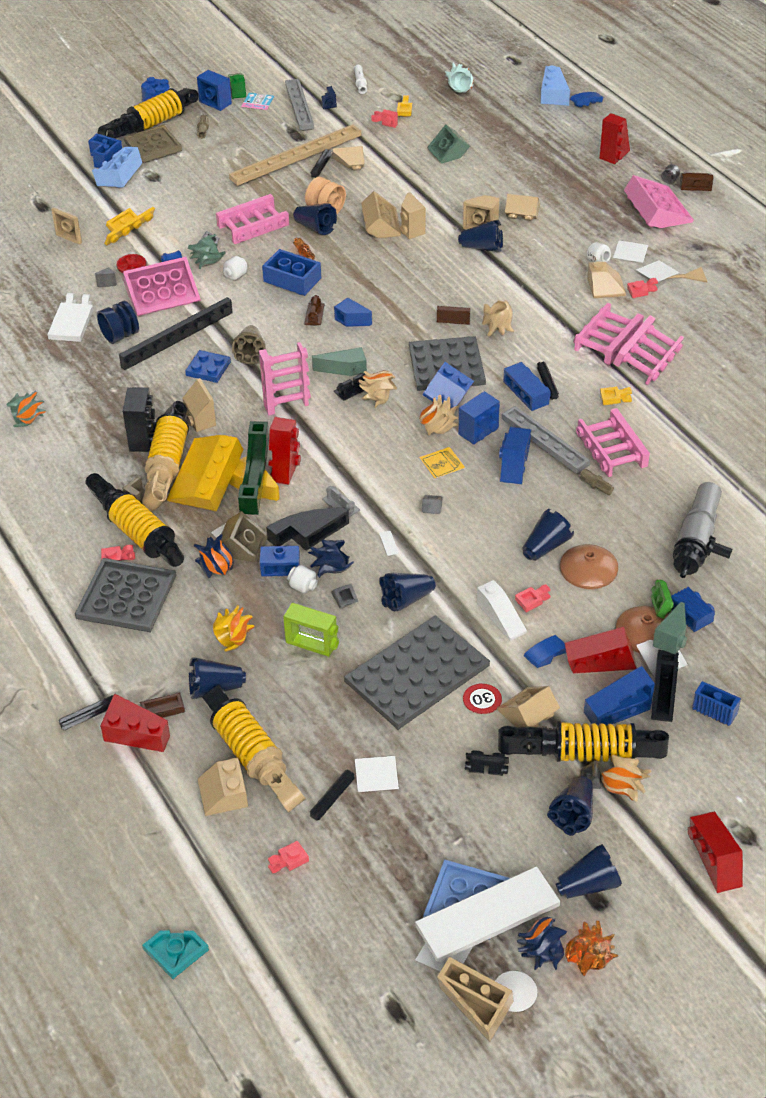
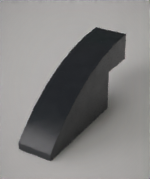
M323 508L287 516L266 527L267 540L274 546H281L292 539L307 551L323 539L348 525L349 510L347 508Z
M658 650L651 720L673 721L679 652L672 654L664 650Z

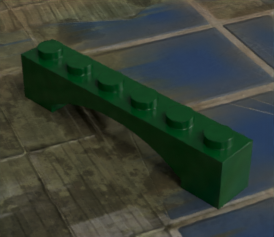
M250 421L245 474L238 494L239 512L242 511L248 515H259L269 445L268 422Z

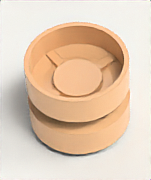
M321 176L311 181L305 194L306 205L328 203L336 209L337 214L342 209L346 199V190L343 186Z

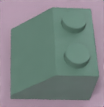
M445 124L427 148L441 163L461 158L470 145L455 130Z

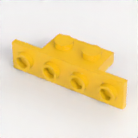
M151 207L138 216L128 208L107 221L106 226L111 233L107 234L104 244L107 246L110 243H115L121 236L128 235L134 228L138 229L142 223L149 222L153 218L155 208Z

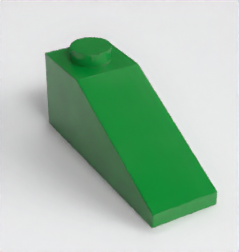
M242 73L228 74L232 99L246 97L244 75Z

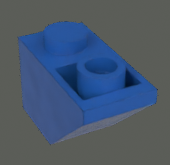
M346 298L334 306L335 320L344 326L372 325V311L352 299Z

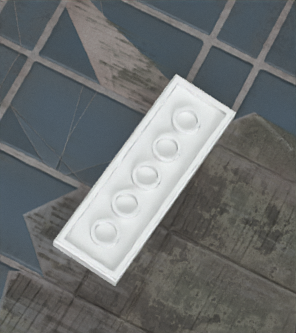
M534 867L415 922V926L438 963L559 907L560 900L538 867Z

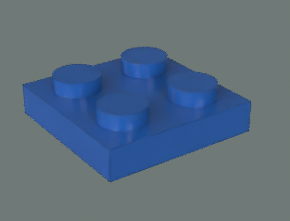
M199 350L185 370L186 376L218 383L231 363V358Z

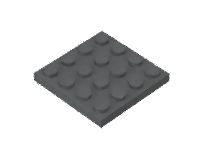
M476 336L409 342L417 391L426 390L444 362L472 379L474 382L471 386L486 385Z
M103 558L75 612V617L79 620L151 633L176 578V571Z

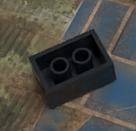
M127 387L122 412L129 452L150 451L156 422H154L155 408H152L153 395H150L148 387Z

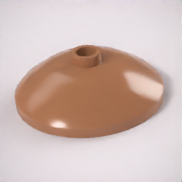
M583 544L575 546L563 554L560 561V571L563 577L574 586L584 589H598L614 581L618 574V562L615 556L607 549L597 545Z
M633 607L619 616L616 629L624 627L633 651L640 653L636 645L648 640H654L655 629L664 619L656 615L654 607Z

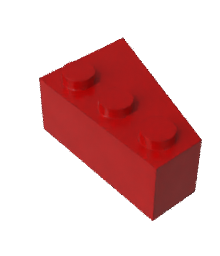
M274 417L269 429V450L272 451V460L269 459L268 466H272L270 476L276 483L290 484L296 466H299L301 462V455L298 454L300 442L297 441L299 428L296 427V420Z
M624 627L565 643L568 663L573 674L637 669L634 652Z
M114 694L100 725L103 740L105 742L164 752L170 738L168 720Z
M716 812L690 817V827L687 829L689 838L693 840L716 892L720 893L743 887V851Z

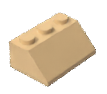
M373 191L361 203L365 230L376 238L400 236L401 229L396 207Z

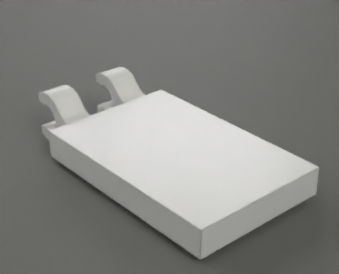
M67 293L66 303H60L49 329L48 339L82 341L94 310L93 305H91L92 301H89L90 294H83L82 304H76V300H73L75 294Z

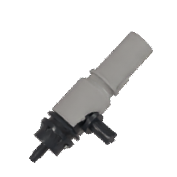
M704 482L698 487L692 508L683 520L676 544L674 545V567L680 572L681 578L696 573L699 567L704 564L707 555L709 556L711 552L728 559L733 549L716 543V538L713 537L717 518L716 510L722 493L721 488L715 483Z

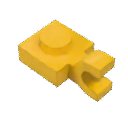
M403 95V101L398 102V116L406 117L412 115V103H408L409 95Z
M617 386L600 389L603 405L621 403V399L623 402H632L630 395L632 394L631 387L618 390Z

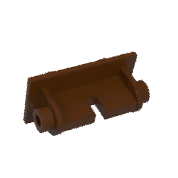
M318 295L313 296L311 303H308L304 325L314 326L321 325L325 303H321Z

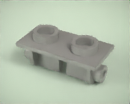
M335 486L327 487V496L322 498V500L331 508H347L349 510V517L360 511L355 503L342 495Z

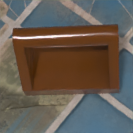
M680 173L681 190L712 191L713 174Z

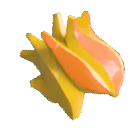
M239 605L231 613L228 609H225L224 616L219 612L213 623V632L221 645L228 647L224 650L225 652L242 645L247 633L250 632L249 630L255 627L254 625H247L253 616H241L244 608L242 607L238 611Z

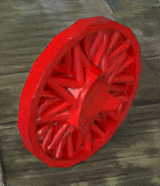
M128 254L119 258L116 266L123 273V271L144 267L147 263L141 255Z

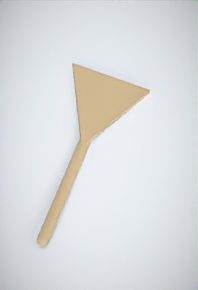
M702 267L686 274L673 275L666 278H686L707 282Z

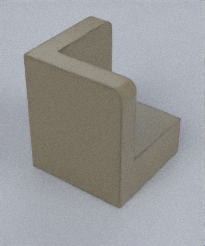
M137 477L122 489L123 492L135 495L137 500L143 504L142 500L145 489H143L142 479Z

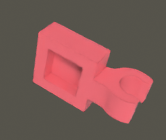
M385 109L382 112L375 111L374 115H371V121H382V125L396 128L398 125V112Z
M651 278L646 283L643 280L628 283L627 289L632 298L646 296L648 292L658 290L656 285H654L658 284L656 278Z
M126 545L122 550L120 546L102 548L101 557L102 559L118 561L134 560L135 552L133 551V545Z
M546 584L536 590L530 587L516 594L515 601L525 612H528L542 605L543 601L548 600L551 597L548 593L551 589Z
M295 841L279 849L278 855L269 857L270 865H268V868L272 874L284 867L291 871L309 862V856L300 843Z

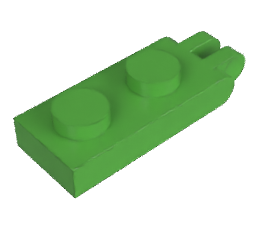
M657 579L655 586L651 589V600L656 615L664 619L666 614L671 612L673 601L667 583Z

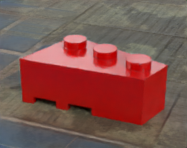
M610 113L602 122L599 159L616 164L630 151L626 118Z

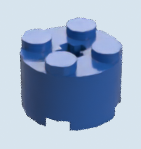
M154 77L147 78V81L141 85L142 102L170 89L169 81L167 79H155Z

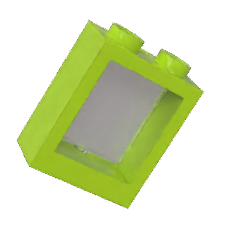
M291 603L283 616L286 643L330 657L333 650H336L339 645V639L337 638L339 626L336 622V616Z

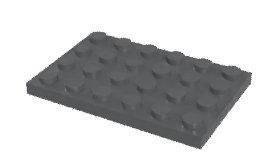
M435 615L345 675L344 682L399 730L489 667L490 660Z

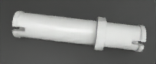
M355 65V83L358 87V92L365 94L367 92V81L364 78L362 66Z

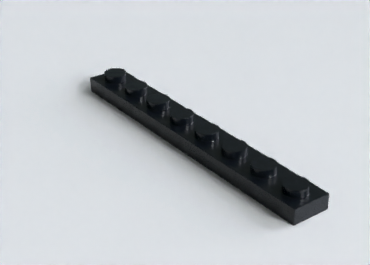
M226 297L120 353L121 368L127 370L232 314L231 299Z

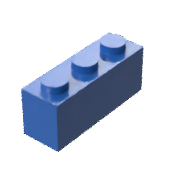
M522 362L504 368L503 382L531 411L549 405L551 395L549 388Z

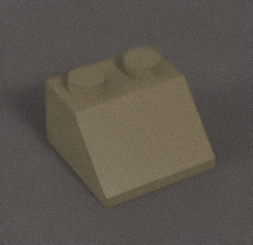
M242 511L227 520L221 533L223 535L222 543L229 549L233 559L255 563L259 560L261 546H264L267 540V532Z

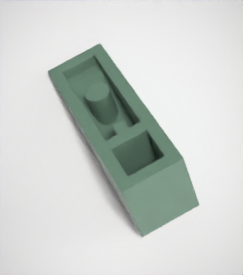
M362 347L312 355V369L317 372L353 376L367 371V361Z
M680 602L655 629L653 647L672 654H676L680 648L685 647L687 637L685 636V603Z

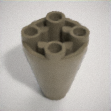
M253 325L247 326L232 343V353L235 360L245 364L259 363V350L266 349V344L258 328Z

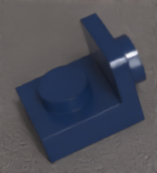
M326 87L327 93L321 97L322 108H336V94L333 87Z

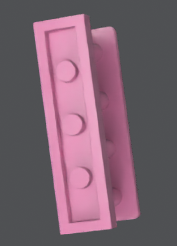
M269 194L217 212L216 220L219 229L227 226L232 231V242L238 244L288 226L289 214L287 211L278 213L274 207V197ZM270 212L272 216L265 218L262 214ZM256 217L259 221L251 223L248 219ZM242 221L245 226L237 228L234 225Z
M607 303L599 310L596 316L592 317L591 321L583 327L582 331L576 334L573 341L575 351H579L584 345L602 352L605 355L604 363L608 365L612 364L618 352L643 324L644 315L639 313L633 319H627L610 312V303ZM611 319L627 326L620 328L605 321ZM601 327L619 335L611 337L597 330ZM593 336L611 344L603 346L589 339Z
M651 315L622 347L613 362L618 367L623 362H628L649 377L645 382L647 385L652 380L655 382L660 375L659 371L663 372L668 365L667 362H671L675 357V352L679 353L683 347L681 342L684 337L680 336L675 342L656 330L655 326H653L655 318ZM646 334L653 335L669 345L671 349L669 351L665 350L648 339ZM643 343L664 357L660 361L641 349L638 344ZM630 353L638 354L656 367L653 370L631 357Z
M301 342L297 343L296 352L274 357L269 356L266 349L259 350L263 403L268 416L275 414V407L281 403L302 399L304 405L309 406L308 399L311 398V395L307 388L310 385L307 375L309 367L306 361L308 353L307 349L303 348ZM298 359V365L274 371L271 369V366H274L276 363ZM299 372V379L278 384L272 383L275 377ZM300 386V392L276 398L274 396L276 391Z
M617 408L610 410V418L603 422L587 426L582 419L578 420V426L576 427L577 436L581 437L585 447L592 453L593 459L597 460L601 470L608 477L612 476L613 467L632 461L637 462L641 468L648 467L649 451ZM608 427L613 428L615 431L594 437L592 434L593 431ZM616 438L621 439L623 442L606 448H602L599 444ZM627 450L631 453L630 455L610 460L608 454Z

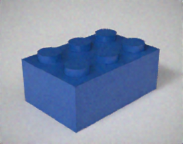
M279 249L262 265L263 282L304 296L322 278L321 262Z

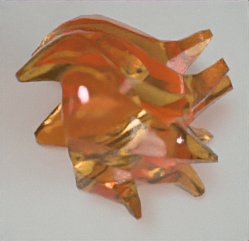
M596 921V926L593 925L592 930H590L586 922H583V929L578 930L579 934L567 943L565 949L567 961L577 963L583 976L590 969H604L613 958L618 957L617 954L610 953L611 950L615 949L614 945H610L615 934L602 937L600 921Z

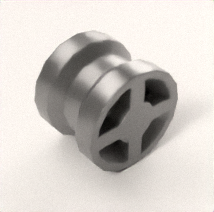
M674 164L668 165L661 174L663 181L668 184L673 183L679 177L680 169Z

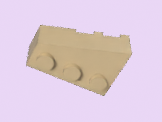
M449 957L437 976L439 987L490 1042L514 1002L513 992L507 987Z

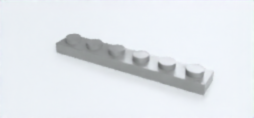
M285 80V86L299 129H314V122L300 80Z
M516 406L502 413V419L512 427L532 429L531 441L576 474L590 466L588 458Z

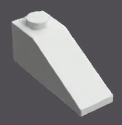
M495 580L477 587V604L510 641L527 633L506 593Z

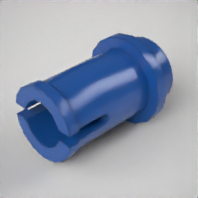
M179 250L169 254L163 253L161 261L165 262L182 258V254Z

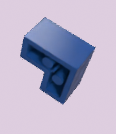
M98 133L88 140L90 154L93 156L94 167L96 168L102 167L104 161L109 162L112 159V155L122 149L121 140Z

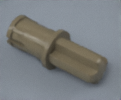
M201 115L200 122L197 124V136L201 139L206 137L209 128L207 115Z
M584 469L581 472L580 479L589 483L593 489L597 488L607 495L613 492L614 487L604 481L602 476H597L588 469Z

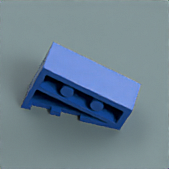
M510 427L509 432L505 433L499 452V458H502L500 482L522 484L523 473L525 472L524 464L528 458L532 429Z
M640 666L585 699L584 714L591 724L595 723L598 726L603 723L607 726L608 724H615L651 710L655 683L643 666Z

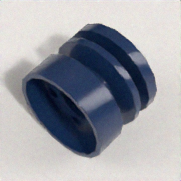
M125 300L114 304L112 308L107 307L97 312L100 330L111 344L122 340L124 336L129 337L139 332L137 316L131 305Z

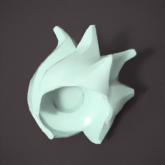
M453 62L451 72L445 71L449 86L458 93H465L471 90L473 87V76L469 68H462V64H458L456 67Z

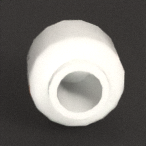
M592 243L587 250V258L592 263L607 262L611 257L610 248L602 243Z
M234 256L225 261L223 273L226 277L237 280L246 274L247 263L243 258Z
M303 565L293 567L287 578L290 587L303 594L310 590L313 591L318 583L315 571Z

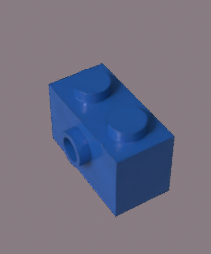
M261 546V577L288 576L293 567L300 565L299 546Z

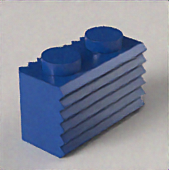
M687 587L671 596L673 601L672 611L680 602L685 603L686 625L693 632L714 621V607L710 603L707 604L697 591Z
M702 681L695 691L692 709L730 726L739 712L741 698Z

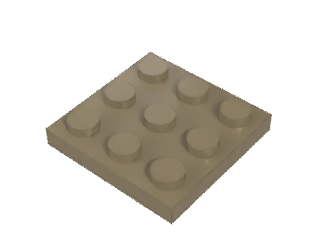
M165 125L124 136V142L128 147H138L142 163L182 151V145Z

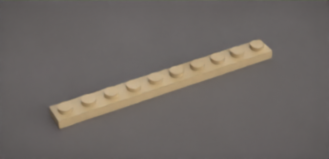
M352 124L229 173V179L237 186L242 185L245 182L318 154L325 149H331L334 146L361 136V130Z

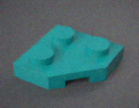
M160 930L142 945L143 950L172 979L209 951L208 944L194 931L170 933V930Z

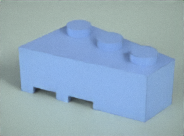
M546 66L541 88V104L569 106L570 89L560 67Z
M124 147L112 155V159L109 162L104 161L102 167L99 169L94 168L92 172L97 186L124 187L142 164L138 147Z

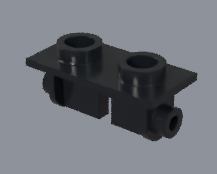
M360 373L353 377V381L349 379L339 383L334 393L345 401L363 392L364 390L359 387V380L365 381L363 379L365 373Z
M477 750L466 753V760H470V762L465 761V770H469V773L484 774V767L489 766L488 774L503 776V774H508V766L504 764H509V757H505V754L492 753V755H485L484 752Z

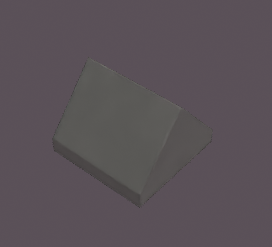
M595 760L581 769V776L587 777L592 781L593 789H601L599 764Z

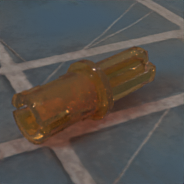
M296 237L293 244L298 249V253L303 255V257H311L314 260L315 255L310 250L309 245L305 244L301 238Z

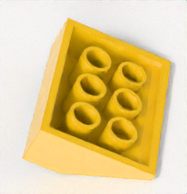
M226 435L194 438L167 497V501L217 511L244 450L238 438Z

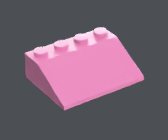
M633 175L624 189L627 198L632 201L633 206L640 212L639 215L645 219L646 224L650 227L665 228L694 221L667 185Z
M187 257L123 271V281L137 316L201 301Z

